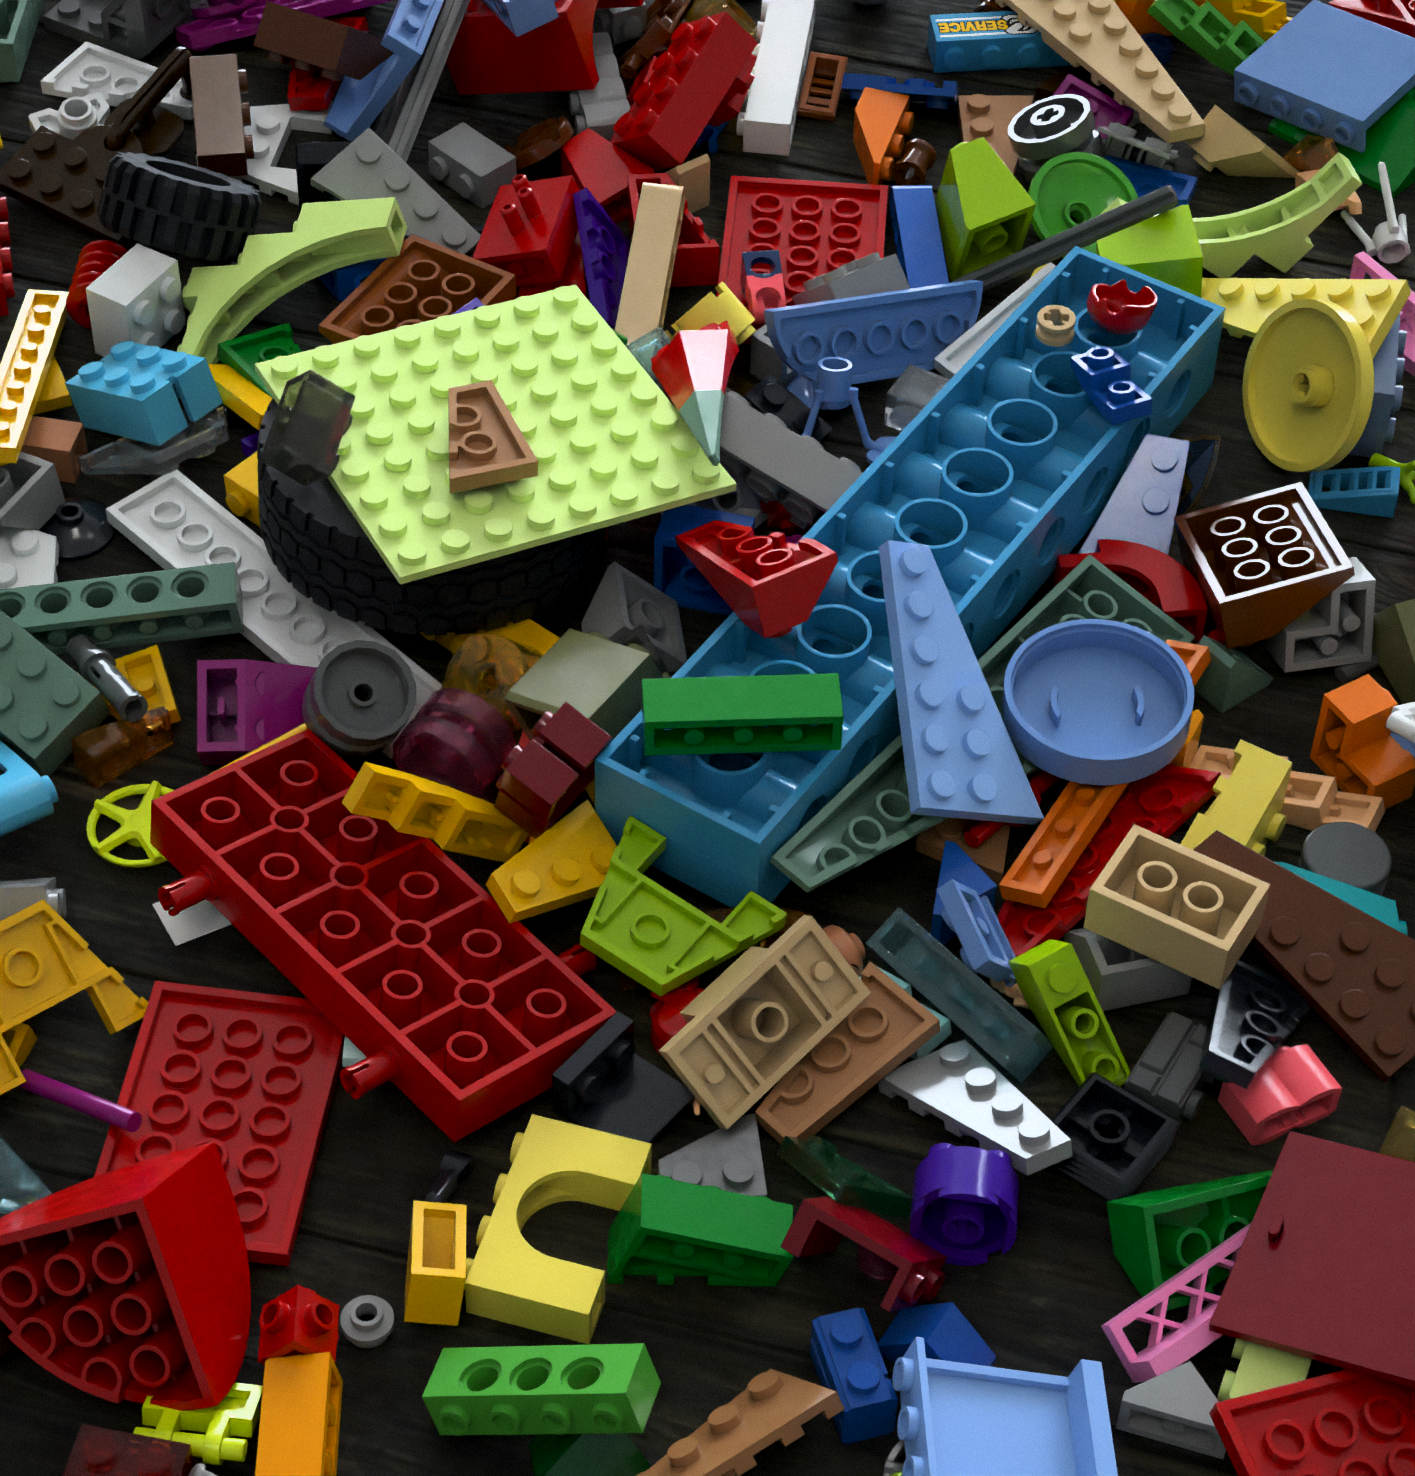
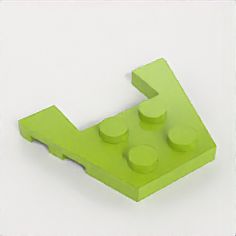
M630 816L625 823L623 835L618 847L614 850L606 877L598 889L581 931V946L661 997L778 932L785 926L787 913L753 891H750L726 919L719 923L643 875L646 869L665 850L667 838L633 816Z

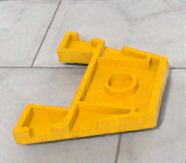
M44 900L0 921V1095L26 1082L2 1037L3 1032L84 989L90 996L110 1035L142 1019L148 1005V1001L144 997L139 998L123 983L124 978L112 966L108 968L87 948L89 944Z

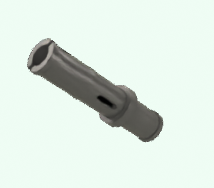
M85 634L72 637L66 645V654L78 666L80 676L101 692L103 697L115 708L123 720L126 718L128 722H135L141 719L147 712L148 703L116 668L113 656L106 650L99 649L93 639L89 636L86 638Z

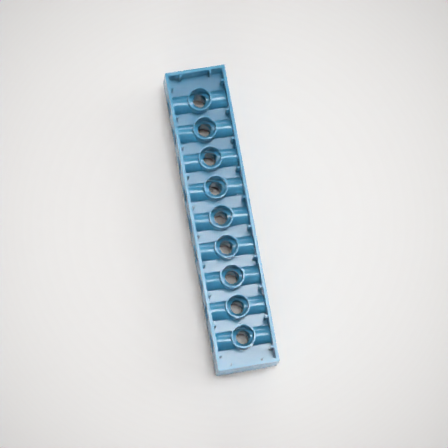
M1075 246L802 537V539L817 540L835 551L838 557V563L808 620L792 627V630L784 636L764 638L746 626L733 611L671 677L838 673L844 716L841 750L644 756L641 709L595 759V811L616 845H619L627 819L633 816L667 838L665 850L650 866L733 909L750 891L772 903L791 879L769 862L771 857L901 734L878 547L887 540L929 545L978 661L1055 571L1057 555L1069 554L1098 520L1146 434L1169 437L1210 389L1214 377L1225 308ZM1123 279L1126 280L1128 289L1132 292H1139L1142 287L1148 286L1158 296L1157 306L1149 322L1142 330L1128 335H1116L1099 327L1091 319L1087 311V298L1093 285L1104 283L1111 286ZM1048 305H1061L1074 312L1076 316L1074 337L1069 344L1054 347L1043 344L1037 339L1035 335L1037 315L1041 308ZM1094 347H1111L1131 364V381L1152 398V414L1112 425L1096 408L1084 391L1071 367L1070 357L1087 353L1088 350Z

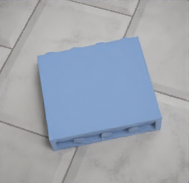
M915 1337L904 1356L896 1360L892 1381L895 1391L900 1392L901 1403L897 1433L899 1439L904 1440L906 1454L902 1476H1118L1101 1362L1081 1359L1068 1377L930 1359L926 1358L923 1337Z

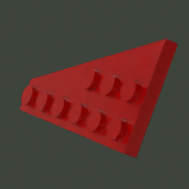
M1166 765L1150 776L1130 782L1046 908L1006 900L997 918L1015 956L1017 957L1049 939H1061L1086 915L1091 886L1134 824L1164 838H1168L1216 793L1213 791V786L1219 776H1221L1220 772Z

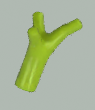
M1377 452L1374 453L1370 458L1369 467H1400L1399 484L1408 493L1411 503L1415 504V486L1412 482L1415 481V460L1409 463H1400Z

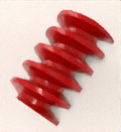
M97 240L84 246L79 254L72 283L69 287V294L66 298V309L69 316L84 328L92 329L86 288L128 252L122 245L109 240Z

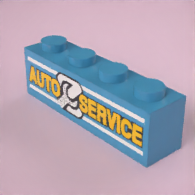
M1015 11L929 15L927 48L934 73L1073 65L1044 43L1041 32L1036 28L1022 25L1017 20L1018 14Z

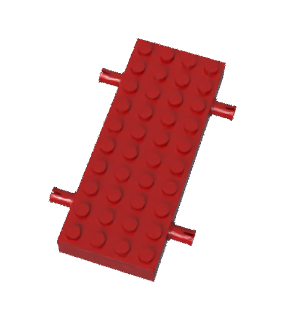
M306 729L152 800L150 844L184 876V878L159 888L158 897L165 911L169 910L168 914L170 916H176L181 911L204 900L209 901L363 1052L367 1058L342 1069L340 1072V1079L347 1093L351 1092V1097L354 1099H358L370 1090L387 1081H391L455 1143L552 1088V1074L617 1012L580 978L583 974L590 973L597 967L595 954L587 949L582 951L585 948L580 945V942L556 956L519 921L509 924L495 899L429 838L397 832L385 820L352 814L341 802L358 773L310 729Z

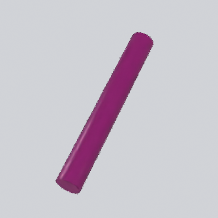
M24 1069L21 1071L26 1082L18 1085L21 1089L129 1132L137 1131L142 1123V1116L136 1111L32 1070Z

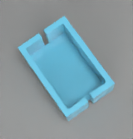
M123 341L114 345L110 349V354L102 358L101 362H91L82 366L78 370V375L65 382L80 421L85 428L157 446L162 445L188 427L177 398L181 399L189 421L196 422L223 403L206 358L186 354L185 352L166 350L158 346L138 344L133 341Z

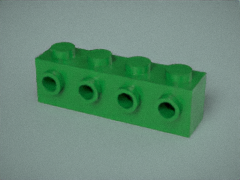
M838 673L642 679L644 756L841 750L844 716Z

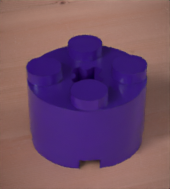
M949 1143L933 1145L928 1151V1156L920 1162L914 1174L910 1217L911 1236L946 1255L945 1263L953 1265H979L988 1262L989 1254L995 1253L1002 1249V1255L1009 1251L1016 1239L1019 1180L1012 1167L1011 1157L1001 1150L988 1151L969 1146L955 1147Z

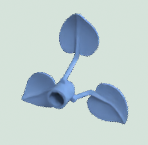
M841 357L823 358L818 362L817 382L797 375L787 386L790 392L811 409L801 437L803 435L811 436L819 409L839 410L851 404L863 445L867 450H870L867 452L866 460L869 464H872L896 437L884 436L876 441L871 440L858 400L859 389L851 387L852 362Z

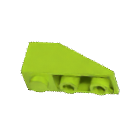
M1049 939L1008 961L1028 1007L1078 1086L1080 1087L1093 1072L1100 1074L1118 1086L1125 1084L1131 1072L1072 943Z

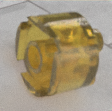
M471 635L457 649L448 664L445 680L441 687L442 696L449 702L454 713L470 725L502 733H511L522 729L505 702L504 697L509 689L543 655L529 644L499 635Z

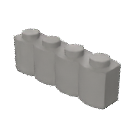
M598 32L593 33L594 59L600 79L596 88L564 92L569 93V110L571 116H575L576 135L590 128L610 141L615 133L613 130L615 123L630 110V105L626 99L624 84L620 77L616 57L613 54L609 33Z

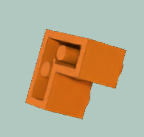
M1367 674L1324 694L1310 758L1327 776L1336 778L1337 786L1342 792L1383 797L1384 807L1387 809L1412 797L1415 786V758L1390 736L1391 730L1386 727V722L1393 706L1398 705V703L1387 689L1382 688Z

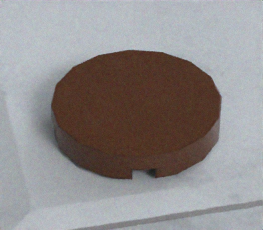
M561 116L558 120L556 118H549L520 133L519 137L516 138L519 144L513 149L510 145H506L503 149L516 157L517 170H520L551 155L571 138L574 131L566 117Z

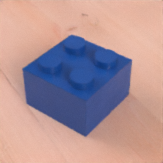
M683 505L665 510L654 537V587L677 601L680 607L729 616L733 610L679 548L675 536L714 520L749 526L754 531L755 517L691 505Z

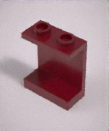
M843 1195L803 1199L780 1246L798 1258L836 1251L844 1235L899 1267L880 1307L888 1312L921 1305L926 1300L930 1302L939 1292L945 1279V1273L941 1272V1269L947 1259L946 1255Z

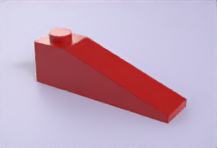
M719 520L711 521L675 536L679 548L741 621L764 638L784 636L792 630V627L808 620L838 563L837 553L817 540L803 538L798 541V544L789 543L786 541L784 533L773 532L768 536H755L752 527Z

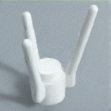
M1379 162V179L1387 221L1375 228L1372 239H1370L1348 211L1343 210L1341 217L1364 244L1370 257L1377 255L1380 261L1391 264L1403 260L1410 254L1411 250L1408 244L1406 215L1400 214L1397 222L1386 165L1384 162Z

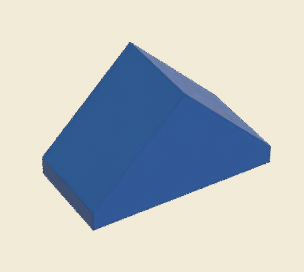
M945 841L937 889L953 879L977 891L979 897L987 896L994 909L997 885L955 842ZM936 892L932 916L931 935L933 938L930 936L929 944L933 946H941L958 936L957 933L948 927L942 917L941 909L944 908L938 892Z
M953 1302L900 1309L877 1344L881 1356L893 1362H896L899 1357L904 1356L915 1337L924 1338L926 1358L993 1367L996 1362L994 1352Z

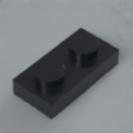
M768 374L744 396L757 411L764 415L771 413L780 418L791 431L800 436L803 434L811 409L771 374ZM817 415L811 437L821 444L828 438L833 428Z

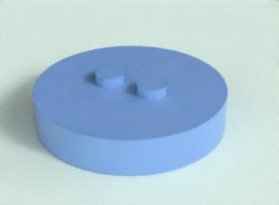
M1080 619L1066 621L1037 632L1020 645L1012 655L1004 677L1001 705L1002 719L1010 739L1017 750L1040 769L1056 777L1082 784L1117 785L1143 779L1161 770L1183 748L1190 730L1194 705V685L1189 670L1180 656L1155 635L1141 628L1112 620Z

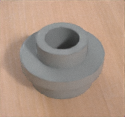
M373 1295L354 1298L345 1305L340 1315L342 1333L349 1341L360 1348H374L381 1345L391 1334L395 1324L391 1305L386 1300ZM365 1316L375 1317L371 1321L359 1320L360 1318Z

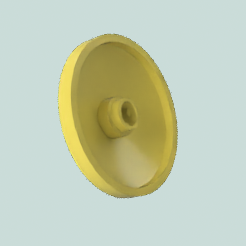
M1294 300L1279 307L1264 321L1250 346L1245 362L1242 384L1243 408L1251 436L1262 454L1282 469L1293 472H1319L1341 462L1359 441L1371 412L1374 396V366L1370 347L1358 322L1340 305L1326 300Z

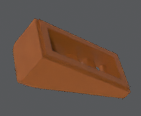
M810 51L797 115L835 121L842 94L843 74L847 73L848 57ZM815 76H816V77H822V78L835 79V81H833V80H827V79H821V78H815ZM813 85H814V86H820V87H826V88H832L833 90L824 89V88H818V87H813ZM810 94L831 98V100L810 96ZM808 104L826 106V107H829V108L819 107V106H813V105H808Z

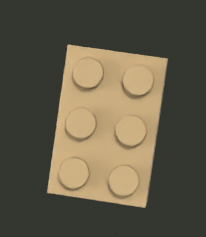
M1134 824L1089 890L1084 928L1220 990L1262 924L1271 884Z

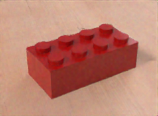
M727 12L712 16L706 15L699 20L689 23L683 22L675 29L671 36L672 44L667 52L661 54L652 66L654 72L648 82L642 84L633 95L634 104L615 123L613 128L615 133L610 140L611 143L654 171L682 165L758 44Z

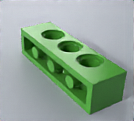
M644 1343L443 1348L422 1398L440 1436L643 1433L661 1381Z

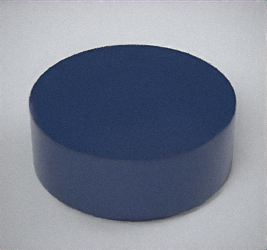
M1146 33L1140 36L1161 65H1165L1171 60L1173 42L1167 36L1160 33Z

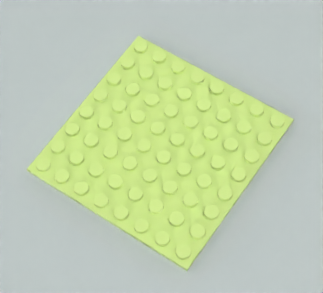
M576 284L561 286L554 290L530 296H521L514 300L490 306H481L477 309L458 314L440 316L437 319L413 325L400 326L396 329L373 335L359 336L356 339L328 346H319L312 350L288 356H278L272 360L255 364L256 373L400 585L736 491L737 483L720 462L717 466L712 465L674 405ZM492 380L538 460V476L450 494L448 388Z

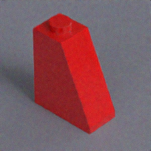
M590 128L572 137L560 147L561 177L573 175L579 190L587 187L616 225L627 219V175L654 173V170Z

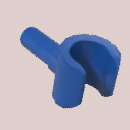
M729 121L717 126L707 124L696 141L695 148H699L702 143L708 142L709 152L715 153L718 150V136L729 124Z

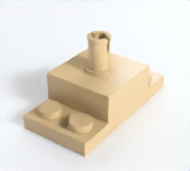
M803 915L769 948L751 946L686 1006L680 1014L688 1024L671 1038L659 1052L718 1127L728 1130L871 992L813 916Z

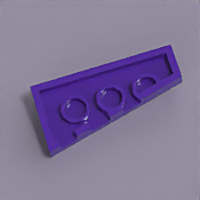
M586 187L574 193L573 198L590 303L610 328L615 330L630 252V242Z

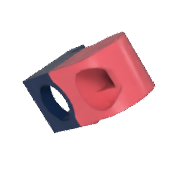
M779 250L742 252L740 283L742 293L745 294L746 303H748L749 312L755 318L751 325L766 324L765 309L786 307ZM757 263H767L771 265L770 273L756 274L751 270V267Z

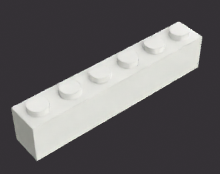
M816 0L762 1L761 22L758 21L756 32L758 44L752 52L757 57L751 72L755 75V78L749 87L741 107L742 112L738 113L737 135L743 136V152L789 156L815 23Z

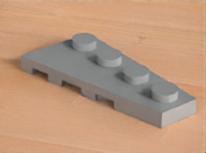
M367 128L311 178V186L321 192H324V190L339 198L340 201L395 197L407 224L406 239L411 234H414L467 256H470L475 251L481 235L370 128Z
M965 1039L957 1043L945 1045L940 1050L898 1066L878 1082L879 1092L891 1099L896 1095L907 1099L909 1109L923 1117L929 1113L944 1120L945 1129L958 1137L962 1135L972 1136L979 1140V1147L981 1149L1004 1151L1011 1157L1012 1167L1027 1176L1073 1156L1071 1139Z

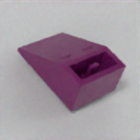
M248 659L197 660V753L202 765H227L305 723L302 716L303 694L318 667Z

